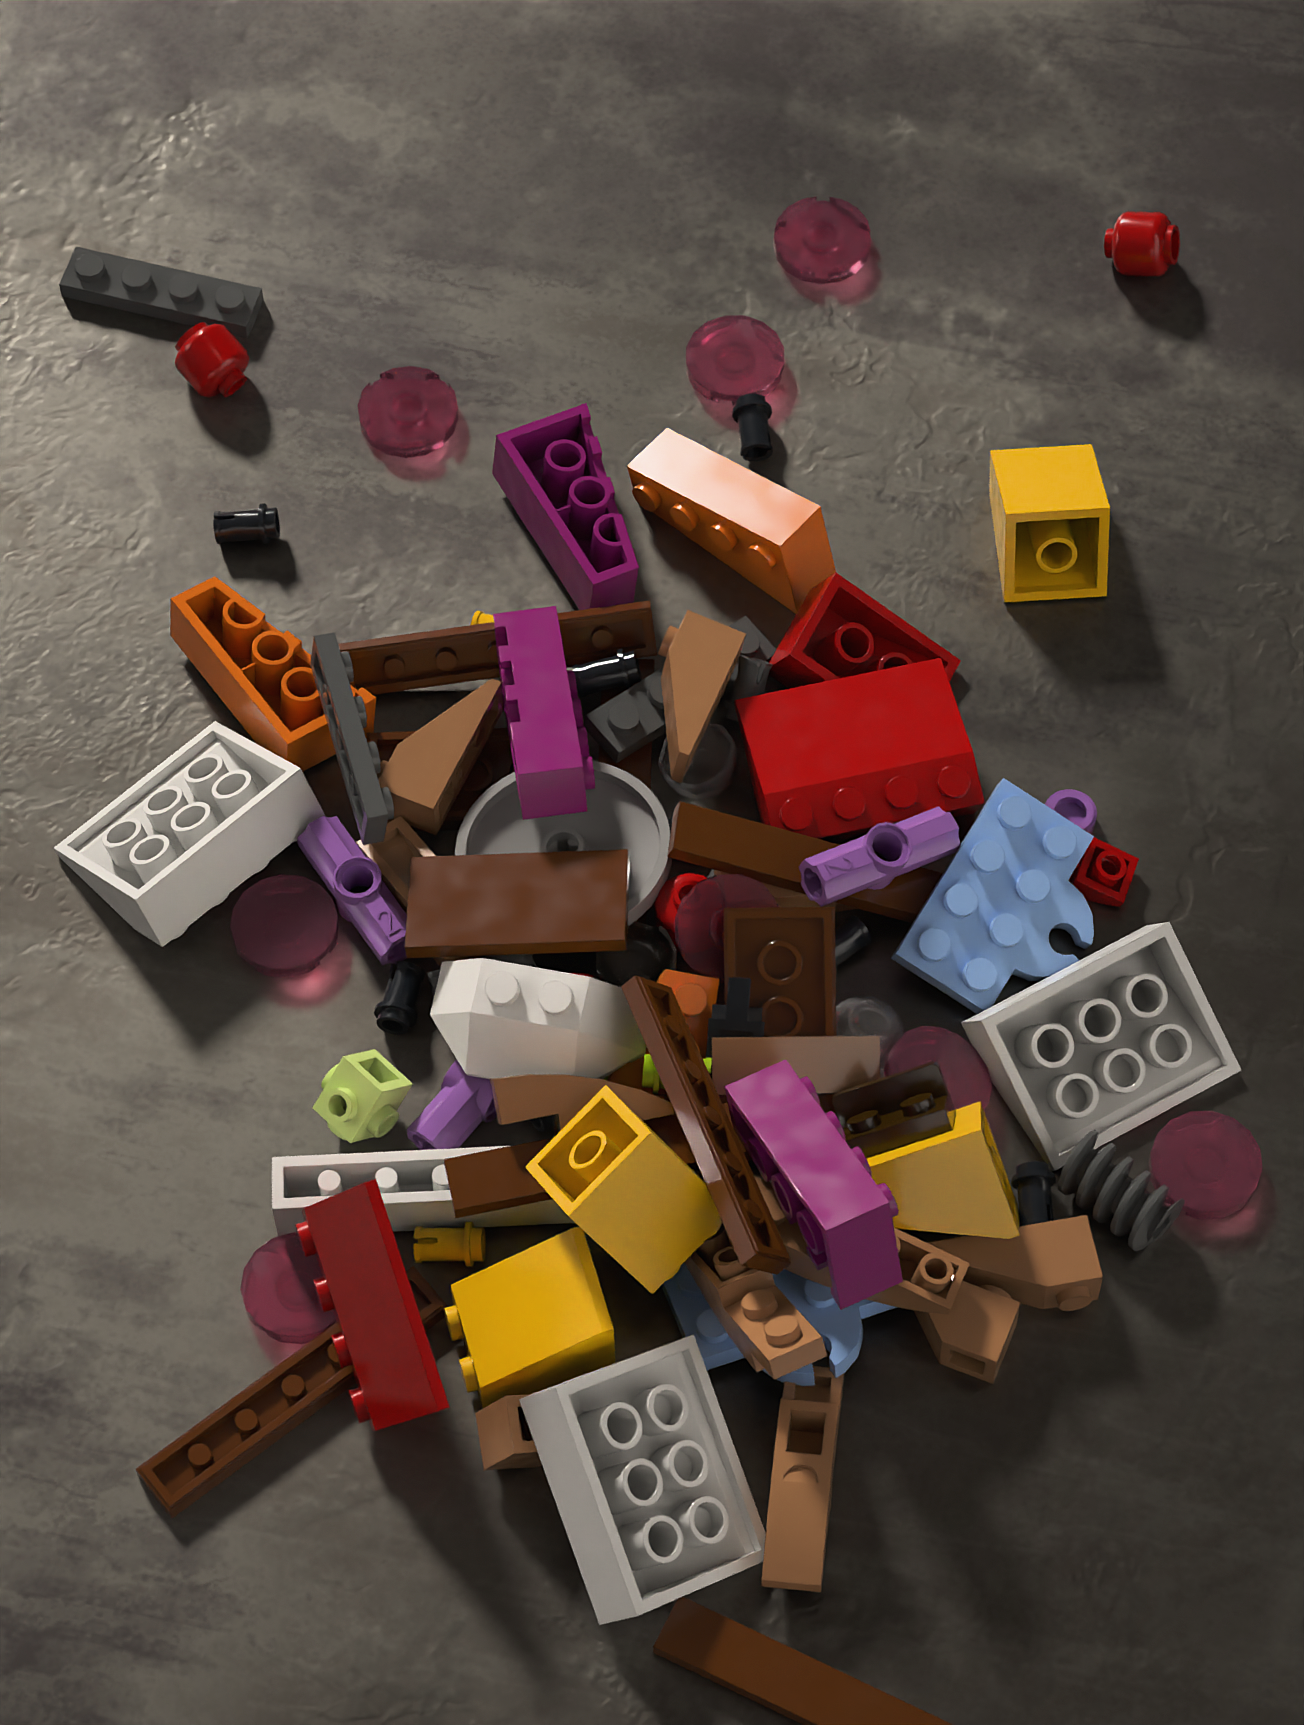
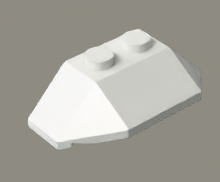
M486 958L442 962L430 1016L468 1076L492 1079L523 1074H566L604 1079L628 1062L632 1063L645 1054L647 1046L621 987L588 976Z

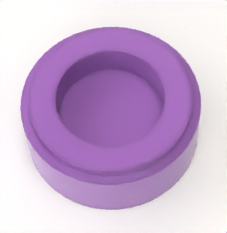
M1065 789L1055 792L1047 799L1046 806L1086 832L1093 833L1097 809L1093 800L1088 795L1078 790Z

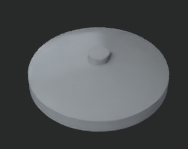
M592 761L595 789L586 790L588 812L523 820L515 772L488 788L471 806L459 828L455 855L628 849L630 857L628 926L640 918L652 906L665 881L668 879L672 858L667 857L670 827L665 811L657 797L644 783L617 767Z

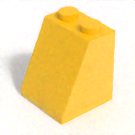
M1092 444L990 450L989 495L1004 603L1107 596L1110 506Z
M607 1085L525 1166L567 1216L651 1294L665 1281L671 1279L705 1240L717 1233L723 1223L706 1183Z
M981 1101L956 1109L953 1130L866 1158L875 1183L877 1185L885 1183L894 1196L898 1207V1215L892 1217L894 1228L1003 1239L1019 1236L1018 1203Z
M579 1226L564 1231L451 1284L453 1306L444 1308L452 1341L463 1339L468 1357L458 1359L467 1393L478 1391L483 1409L504 1396L534 1394L615 1363L614 1328L584 1231Z

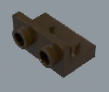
M935 1061L836 1092L832 1097L835 1112L844 1130L846 1143L851 1149L858 1146L866 1158L953 1130L956 1110L941 1068Z

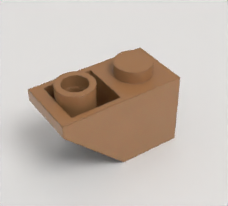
M962 1281L947 1315L915 1310L914 1312L939 1364L993 1384L1016 1328L1021 1302L1013 1300L1006 1291L992 1285H981L978 1287Z

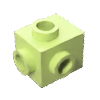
M375 1049L343 1056L339 1064L334 1066L325 1075L321 1083L323 1091L312 1108L327 1121V1126L332 1133L347 1140L349 1143L372 1137L380 1138L388 1133L396 1124L399 1118L397 1109L413 1083Z

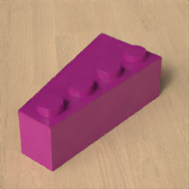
M587 403L496 435L492 470L494 478L579 610L633 603L639 570L623 516L618 513L614 500L615 490L611 478L607 477L601 459L602 450L598 437H594L590 425L591 415Z
M556 606L493 614L500 682H502L504 714L522 819L588 812L586 790L595 789L592 757H589L586 727L583 726L581 702L577 695L575 672L566 668Z
M785 1059L724 1086L734 1130L766 1183L772 1181L780 1208L790 1225L798 1221L801 1233L808 1245L806 1247L807 1254L817 1271L827 1266L829 1267L832 1282L831 1295L840 1310L903 1282L892 1217L898 1215V1207L894 1196L885 1183L879 1185L875 1183L869 1163L862 1150L858 1146L851 1149L846 1143L844 1130L833 1111L825 1113L822 1110L818 1094L811 1080L807 1076L799 1078Z

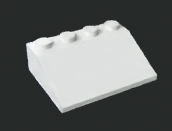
M214 721L55 846L54 850L135 930L163 947L171 940L180 937L189 925L209 909L222 903L230 892L250 876L263 870L271 859L292 842L297 841V837L305 831L309 823L325 816L300 767Z
M1170 922L1146 925L961 1022L985 1073L1044 1161L1049 1165L1051 1171H1055L1065 1165L1071 1152L1090 1131L1096 1130L1099 1132L1094 1149L1241 1071L1237 1059Z
M694 1334L519 1399L599 1625L639 1616L763 1562L766 1532Z

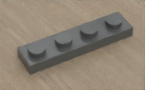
M75 247L59 283L62 297L190 326H195L201 322H205L207 325L222 324L232 335L247 339L264 301L262 288L81 247Z
M747 616L729 626L746 633L740 656L770 662L776 648ZM739 660L722 697L733 690L740 663ZM664 667L585 716L583 726L586 727L588 733L616 764L666 733L661 675Z
M335 632L316 635L313 638L310 666L362 844L383 842L387 820L394 818L393 799L388 787H380L376 774L380 773L381 769L377 745L374 741L367 742L363 728L367 727V715L364 701L361 696H353L350 683H353L354 680L352 661L347 651L340 652Z

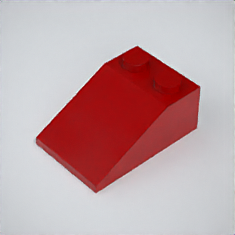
M835 572L808 592L770 660L773 666L770 669L769 675L790 689L941 658L950 682L961 660Z

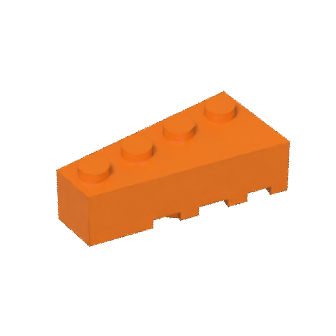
M666 428L627 465L633 486L632 494L641 507L662 518L793 613L797 614L810 589L836 572L821 506L669 428Z
M215 576L171 598L170 636L256 744L300 767L302 772L336 754L310 666L311 655L302 648L301 640L289 631L282 633L265 621V613ZM350 685L353 696H361L364 701L367 727L363 728L367 738V733H374L376 697L363 687L357 690Z

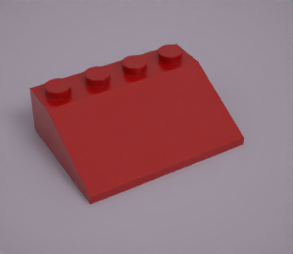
M941 658L736 699L734 701L762 824L835 843L865 836L872 827L879 823L888 822L895 824L938 806L945 812H951L954 818L976 813L985 804L974 753Z
M376 1179L364 1182L303 1208L302 1214L305 1221L295 1224L296 1231L305 1257L315 1254L323 1277L313 1279V1283L323 1313L334 1310L340 1332L332 1334L331 1339L340 1367L344 1368L351 1365L358 1387L348 1391L358 1423L369 1421L372 1431H377L449 1408L443 1384Z

